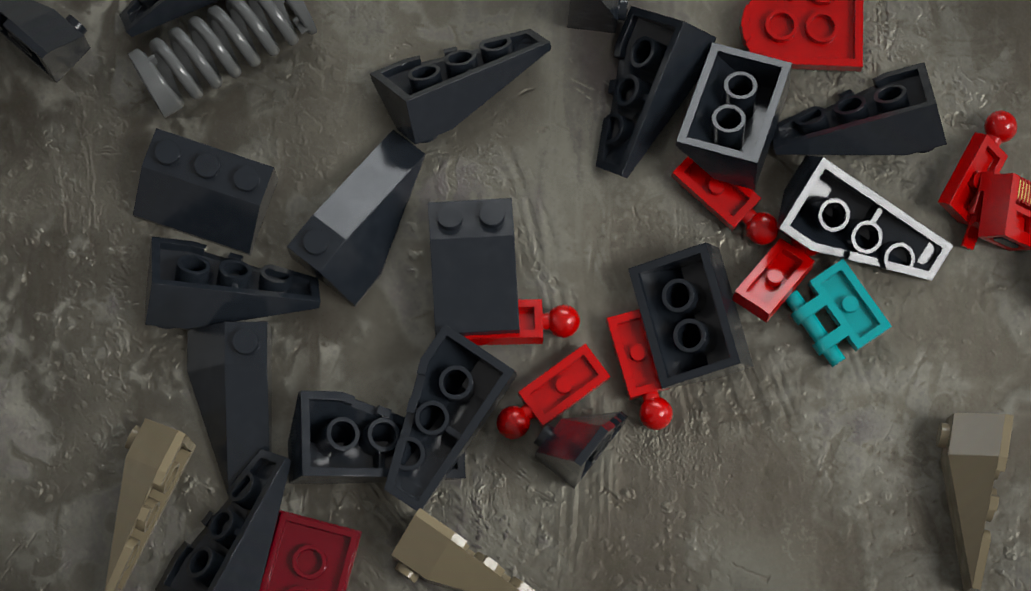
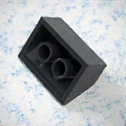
M712 42L677 137L676 146L715 180L755 190L789 92L792 63Z
M156 128L141 166L133 216L251 256L275 191L278 177L275 168Z
M705 242L628 268L662 389L713 380L754 367L737 307L732 300L733 293L718 247Z

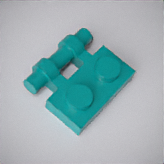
M844 258L808 282L807 285L816 296L815 298L806 303L799 291L796 290L785 300L793 311L790 316L797 326L802 324L815 342L812 345L819 356L824 355L832 368L846 359L838 348V343L846 339L856 352L892 327ZM823 308L838 327L829 334L815 315Z

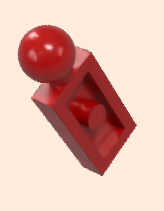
M999 110L991 113L985 120V134L977 132L973 134L938 200V203L958 223L969 225L972 217L969 212L977 198L981 172L997 171L1000 173L1008 158V155L1000 148V145L1010 141L1016 135L1018 126L1015 117L1007 111Z
M689 157L672 172L671 177L731 231L743 222L746 225V234L753 243L767 245L776 239L779 229L776 228L777 220L769 213H757L753 210L760 202L761 197L752 189L715 180Z
M780 238L735 290L732 300L767 323L812 270L815 260L810 257L815 256L819 252L807 249L792 238L791 244Z
M519 299L520 333L464 337L476 345L543 344V330H550L552 334L560 338L574 335L580 326V316L569 305H558L549 313H543L542 299Z
M640 309L606 318V324L629 400L639 397L643 398L644 402L639 410L641 422L651 430H661L667 427L672 420L673 410L670 403L661 398L658 392L670 388L662 389Z
M585 343L518 392V396L524 405L521 407L508 406L501 410L496 421L497 429L505 438L519 439L527 433L530 427V420L533 418L544 428L548 423L555 420L607 382L611 376Z

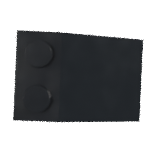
M512 198L428 202L435 337L444 324L463 336L520 333Z

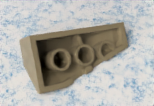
M953 413L946 419V423L941 422L938 427L936 447L942 448L940 461L964 591L981 590L991 542V532L984 530L986 521H992L994 513L998 508L1000 497L997 495V489L993 488L994 480L998 479L1000 471L1005 472L1014 415Z
M145 418L141 427L136 425L132 429L125 444V448L129 449L125 459L105 591H123L196 447L185 433Z
M421 508L415 513L391 554L392 558L398 562L394 569L413 583H416L420 577L427 583L454 591H536L517 577L512 576L511 578L506 575L505 569L489 556L470 550V546L466 543L467 540Z

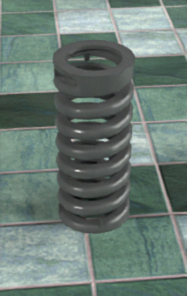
M226 0L228 14L217 5L208 8L207 19L210 27L198 16L188 20V30L191 38L179 27L170 29L168 36L172 50L163 40L154 38L149 43L150 57H147L146 53L139 49H134L127 54L161 114L166 118L184 106L182 95L172 72L193 99L198 100L203 96L202 86L190 59L212 88L217 89L222 86V78L209 48L232 78H237L241 75V67L227 35L251 67H256L261 63L260 56L246 24L270 56L279 54L280 48L274 38L264 11L290 46L296 45L299 38L284 7L285 1L296 15L292 20L300 33L304 34L307 32L311 35L317 33L315 23L304 1L246 0V3L244 0Z

